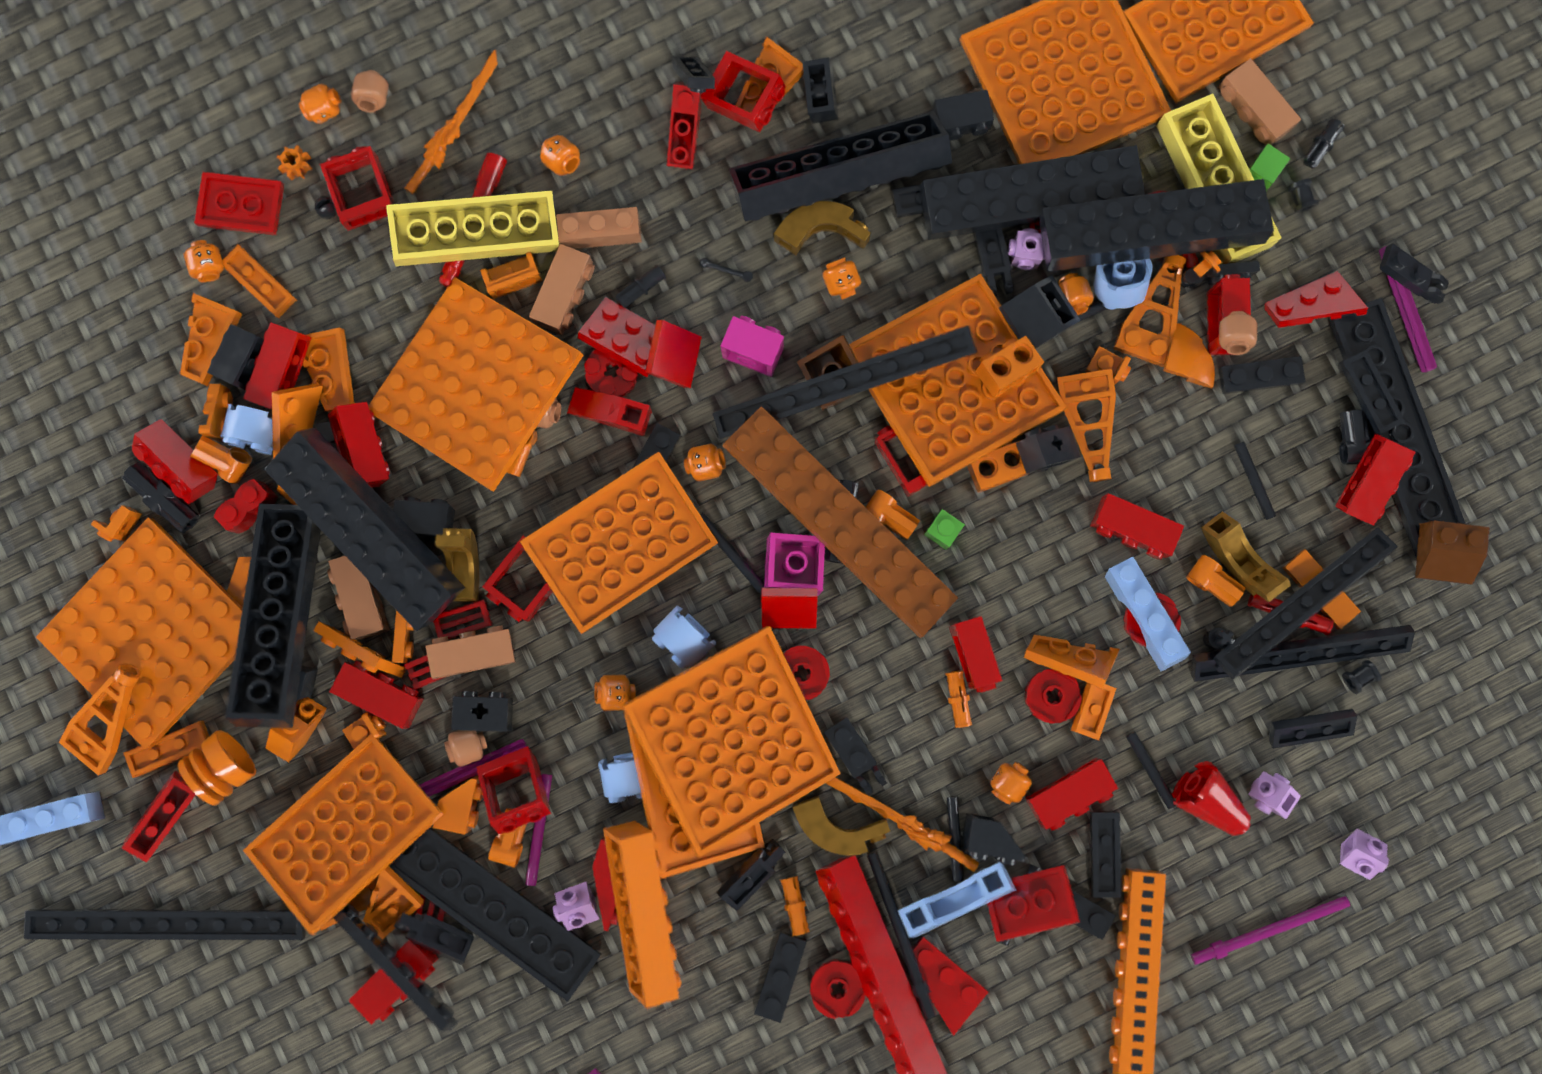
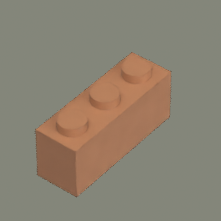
M1251 58L1226 76L1218 87L1221 90L1222 97L1235 107L1240 119L1249 124L1254 130L1255 137L1265 145L1274 144L1301 121V118Z
M637 207L556 214L558 240L560 244L578 249L642 243L640 216Z
M562 244L559 245L529 315L533 324L563 335L565 328H570L574 318L572 311L575 304L579 305L584 295V290L582 289L586 280L589 281L594 272V265H592L593 261L590 255Z
M346 556L328 561L330 566L327 570L328 577L331 583L336 586L338 594L335 595V600L339 610H343L345 617L343 628L346 635L350 636L351 640H361L390 631L378 590Z
M503 626L487 628L486 634L476 635L475 631L459 634L460 639L449 641L448 636L432 639V644L426 645L431 678L438 679L516 663L510 630H503Z

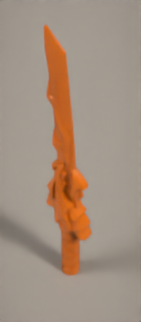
M495 50L488 58L481 73L471 83L472 88L464 101L456 108L457 112L454 117L447 120L446 125L434 133V137L424 146L427 149L424 153L425 160L404 188L413 195L423 179L433 168L432 166H436L440 170L446 156L447 144L450 145L455 138L460 137V124L498 64Z
M836 777L826 782L827 785L845 793L854 802L863 803L877 811L883 818H889L896 822L899 829H903L912 841L918 842L926 851L928 848L936 852L943 851L973 872L979 866L978 861L949 843L952 836L936 829L930 830L925 828L923 823L917 820V816H903Z

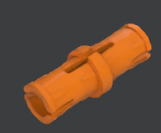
M963 670L945 673L950 693L948 703L952 705L955 728L971 726L972 722L968 706L970 696L966 694Z
M798 876L781 879L786 902L784 908L785 911H788L792 935L796 936L810 932L804 909L806 902L802 900Z

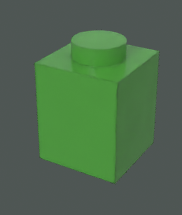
M1267 144L1251 164L1249 170L1254 180L1264 179L1267 190L1274 183L1290 158L1270 144Z
M942 509L924 535L947 550L965 524Z

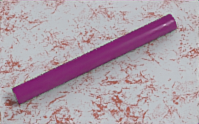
M542 773L541 776L549 802L553 775ZM546 816L534 822L525 885L536 886Z

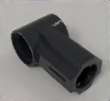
M1364 410L1340 413L1343 441L1339 447L1340 460L1343 465L1359 464L1372 439H1369L1367 416Z

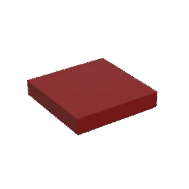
M657 320L645 373L683 388H691L702 336L667 321Z
M762 588V628L769 626L771 628L816 629L818 588Z

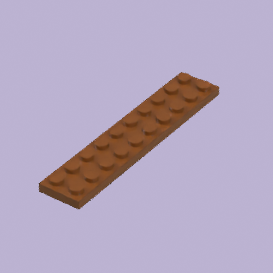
M762 406L723 444V447L919 638H922L958 599L936 575Z

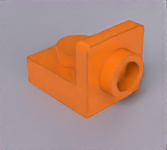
M1099 346L1085 372L1112 368L1115 385L1119 380L1124 382L1128 376L1131 367L1127 365L1131 358L1128 356L1121 358Z
M121 505L111 515L109 525L93 520L91 525L98 529L97 535L110 542L113 539L125 541L142 514L133 508Z
M370 712L362 714L360 719L342 730L353 749L371 733L375 739L378 738L379 740L387 735L384 730L386 725L383 719Z

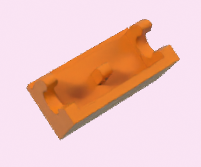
M531 252L526 253V256L492 269L480 270L487 292L492 299L543 281Z

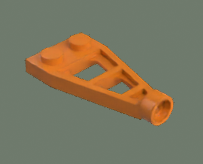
M1174 255L1164 258L1162 267L1149 284L1144 301L1135 305L1122 323L1113 349L1164 367L1172 336L1177 326L1181 275L1187 261L1184 257ZM1159 285L1171 290L1167 306L1151 300ZM1147 310H1153L1163 315V329L1160 334L1140 328L1139 321Z
M1112 368L1057 377L1060 397L1067 407L1064 412L1089 469V481L1110 480L1109 460L1116 403ZM1091 400L1101 401V419L1097 423H1084L1077 411L1078 404ZM1101 429L1103 431V447L1100 450H1089L1084 436L1085 432ZM1097 464H1101L1104 467L1101 469L1093 470L1094 466Z
M120 664L114 675L101 686L69 721L59 741L63 747L97 775L107 772L118 751L132 689L140 676V671L129 664ZM107 695L117 701L114 715L101 705ZM95 715L107 724L104 740L87 727L88 722Z

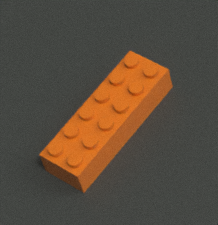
M637 821L604 828L629 991L646 1008L679 999L678 988L681 987V982L673 963L676 960V951L669 938V933L672 932V925L665 913L664 906L667 905L668 901L665 890L661 888L660 878L663 877V869L656 856V850L659 849L657 836Z

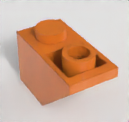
M309 697L298 700L296 702L293 728H270L265 749L289 763L306 745L327 708Z
M478 775L438 800L437 807L443 815L433 824V828L465 835L472 828L476 827L479 818V812L475 811L477 801H481L483 797Z

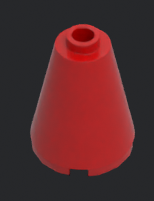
M1208 761L1200 762L1195 765L1196 771L1192 774L1187 771L1180 778L1172 793V797L1176 799L1173 803L1178 808L1232 836L1242 835L1249 829L1250 814L1213 763Z

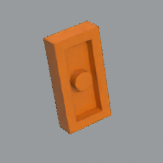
M397 610L392 662L408 663V658H412L414 643L410 641V630L414 631L415 629Z
M1086 683L1081 698V705L1075 715L1071 731L1099 740L1117 688L1106 684L1104 688Z

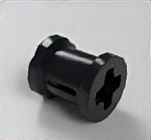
M1310 178L1297 181L1287 187L1288 192L1292 193L1296 205L1294 208L1295 213L1309 210L1319 204V201L1313 196Z
M1370 660L1363 661L1362 666L1352 672L1346 671L1342 674L1344 683L1356 695L1362 692L1363 687L1372 682H1379L1382 678L1377 667Z

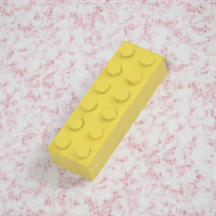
M1214 94L1165 113L1156 125L1185 189L1254 180ZM1273 219L1274 231L1265 244L1215 250L1217 257L1222 262L1221 264L1236 263L1269 249L1277 243L1281 236Z
M552 191L386 205L395 266L523 255L531 252V254L555 252L559 247Z

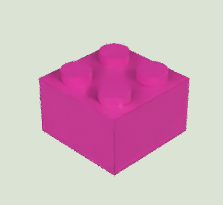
M733 316L721 344L722 358L772 377L784 349V336L780 335L781 331L771 326H766L765 328L757 326L753 319L746 316H740V318Z
M770 533L766 545L764 588H818L819 596L823 591L825 545L815 536Z

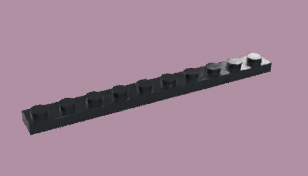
M967 325L714 412L712 415L720 439L732 436L761 406L775 420H779L976 354L978 351L970 326Z
M30 909L25 911L24 939L303 940L306 935V928L291 910Z

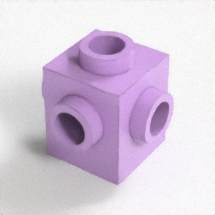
M1023 229L1017 232L1014 239H1010L1008 255H1011V266H1016L1023 270L1038 268L1042 259L1045 260L1041 233H1038L1035 229Z
M1264 771L1252 783L1251 791L1248 794L1256 801L1254 805L1256 808L1268 815L1274 812L1284 819H1287L1301 797L1289 785V780L1277 773L1271 776Z
M1356 829L1341 844L1340 864L1353 872L1371 880L1378 872L1381 873L1386 869L1389 862L1387 844Z
M587 882L555 893L557 904L553 906L555 917L558 922H563L568 931L599 920L596 899Z

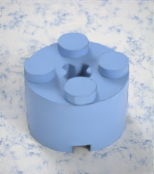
M1143 259L1097 265L1093 288L1098 299L1103 302L1104 307L1110 310L1116 308L1123 309L1142 303L1147 294L1152 274L1151 260Z
M229 404L220 436L223 438L222 442L244 449L245 445H249L255 452L272 455V417H268L269 412L241 405L234 407L232 404Z
M676 606L654 628L655 635L652 637V640L661 649L667 647L674 654L671 657L672 660L680 668L684 669L688 666H695L716 645V642L714 640L709 642L707 638L710 634L690 614H687L685 617L681 615L680 611L682 608Z
M633 752L613 756L614 762L608 764L606 759L598 762L604 796L608 797L609 803L626 800L625 796L631 795L642 798Z

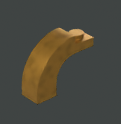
M819 201L810 206H801L791 212L775 231L774 242L797 255L809 237L821 231H832L844 236L864 249L870 240L871 232L868 231V227L862 222L852 221L854 209L837 202Z
M1223 511L1201 527L1207 542L1217 558L1235 580L1243 585L1253 596L1258 594L1270 602L1291 586L1287 577L1268 565L1254 551L1247 541L1240 523Z
M443 528V535H436V547L444 552L446 567L466 587L453 601L477 602L479 600V556L474 532L472 529Z
M818 796L792 805L798 823L804 833L819 847L840 855L868 852L865 844L866 840L875 843L885 839V833L891 832L885 818L857 829L837 827L826 817Z

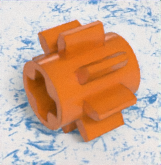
M298 145L294 149H288L285 146V151L281 155H277V158L282 163L278 169L282 174L287 173V177L292 181L295 176L305 179V174L308 170H312V167L307 163L311 156L307 152L303 153Z

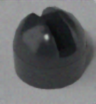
M322 196L315 201V211L321 218L332 219L336 216L337 211L332 198Z

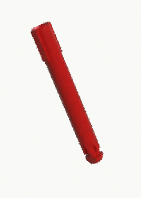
M487 153L476 179L478 183L471 198L492 195L494 187L497 188L506 166L507 160L495 153ZM465 260L445 262L441 271L443 275H440L439 283L448 287L451 285L454 277L458 279Z

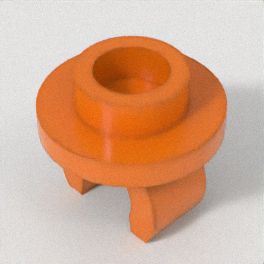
M1205 251L1200 252L1204 260L1193 269L1199 277L1211 268L1217 273L1221 271L1218 265L1222 262L1213 251L1208 253Z

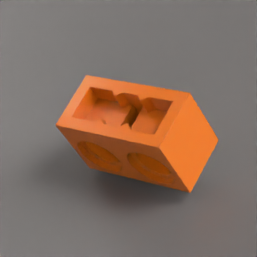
M1027 336L1018 341L1016 338H1012L1002 346L1003 350L996 354L994 351H991L980 359L981 364L975 372L993 398L1031 376L1044 364L1043 359ZM1014 354L1022 356L1024 362L1016 360ZM992 367L1000 369L1002 375H996Z
M1010 441L967 466L977 493L1028 475L1017 449V442L1012 443ZM1013 454L1017 459L1016 466L1007 465L1004 461V455ZM979 464H989L992 469L991 475H982L979 471Z

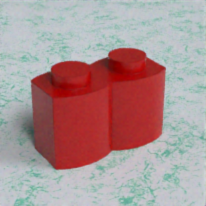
M256 479L249 480L239 487L234 498L225 501L218 507L214 518L226 531L237 534L243 533L256 522L259 504H275L278 496L265 483Z

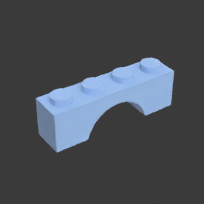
M1134 557L1108 569L1105 576L1117 599L1127 606L1136 619L1145 638L1146 648L1160 672L1185 660L1191 652Z
M100 792L82 794L1 815L0 846L44 833L105 819Z
M997 863L945 891L921 899L898 910L909 937H917L1011 893L1016 888L1005 865Z

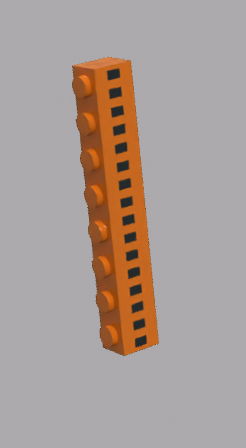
M1126 868V875L1121 877V891L1124 892V903H1120L1119 919L1122 920V931H1119L1117 935V947L1121 949L1120 960H1116L1115 975L1119 977L1118 988H1115L1113 992V1003L1117 1006L1116 1017H1113L1111 1022V1031L1115 1035L1114 1046H1110L1109 1051L1110 1063H1113L1112 1074H1153L1166 884V874L1160 871Z

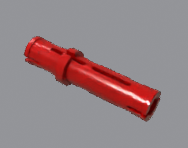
M1251 594L1247 605L1270 613L1284 601L1274 598L1268 602L1258 594L1254 596ZM1315 614L1300 628L1307 627L1324 635H1329L1334 620Z

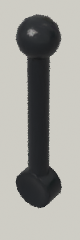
M702 258L699 262L702 268L710 267L743 278L745 282H751L753 279V274L750 271L743 273L712 263L707 258Z

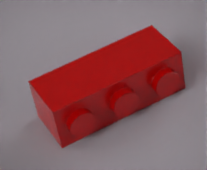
M270 322L269 328L264 334V342L260 353L255 359V367L246 385L243 399L272 410V392L294 388L312 337Z
M361 402L336 406L328 414L338 453L371 488L381 486L389 479V466L383 459L381 452L382 441L376 434L374 414L369 410L368 403Z
M162 419L134 434L132 444L134 455L139 460L144 461L152 469L154 475L159 479H163L171 487L172 492L177 497L182 498L188 505L215 488L218 473L212 467L190 457L193 449Z
M1375 433L1335 507L1374 526L1376 521L1383 516L1385 505L1389 498L1397 491L1402 475L1412 465L1415 451Z
M1109 493L1102 497L1090 525L1097 529V534L1107 538L1115 536L1122 539L1121 544L1132 549H1137V546L1147 550L1146 554L1158 560L1173 555L1184 529V525Z
M355 660L354 663L344 662L329 692L401 729L410 728L424 698L417 695L419 691L406 684L403 687L394 684L395 679L385 673L379 672L376 675L361 666L362 662L359 660Z
M1094 758L1029 795L1025 800L1040 826L1045 830L1050 828L1053 831L1062 827L1066 823L1064 819L1074 814L1075 817H1078L1089 811L1088 806L1096 801L1103 803L1114 796L1112 792L1119 788L1102 759Z
M174 771L123 843V850L146 863L196 795L178 771Z
M410 940L395 955L401 963H408L416 971L414 976L422 981H425L436 970L432 965L439 959L432 951L416 945ZM380 968L348 1001L372 1025L378 1019L382 1022L385 1021L396 1010L392 1005L399 998L405 1001L408 997Z

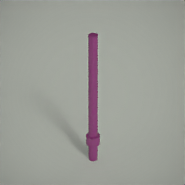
M1343 896L1222 942V940L1210 943V947L1190 954L1194 965L1213 958L1216 960L1228 956V952L1350 907V902L1346 896Z

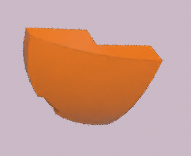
M1177 323L1163 371L1184 377L1187 382L1211 389L1214 385V363L1211 354L1208 353L1202 343L1203 340L1188 327Z

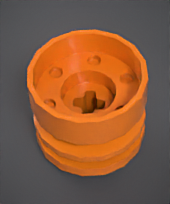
M217 730L204 740L201 745L202 750L198 748L193 749L188 756H184L178 762L179 772L190 789L203 801L213 806L221 803L224 797L230 796L233 793V786L240 787L256 775L255 764L244 747L230 734L222 730Z

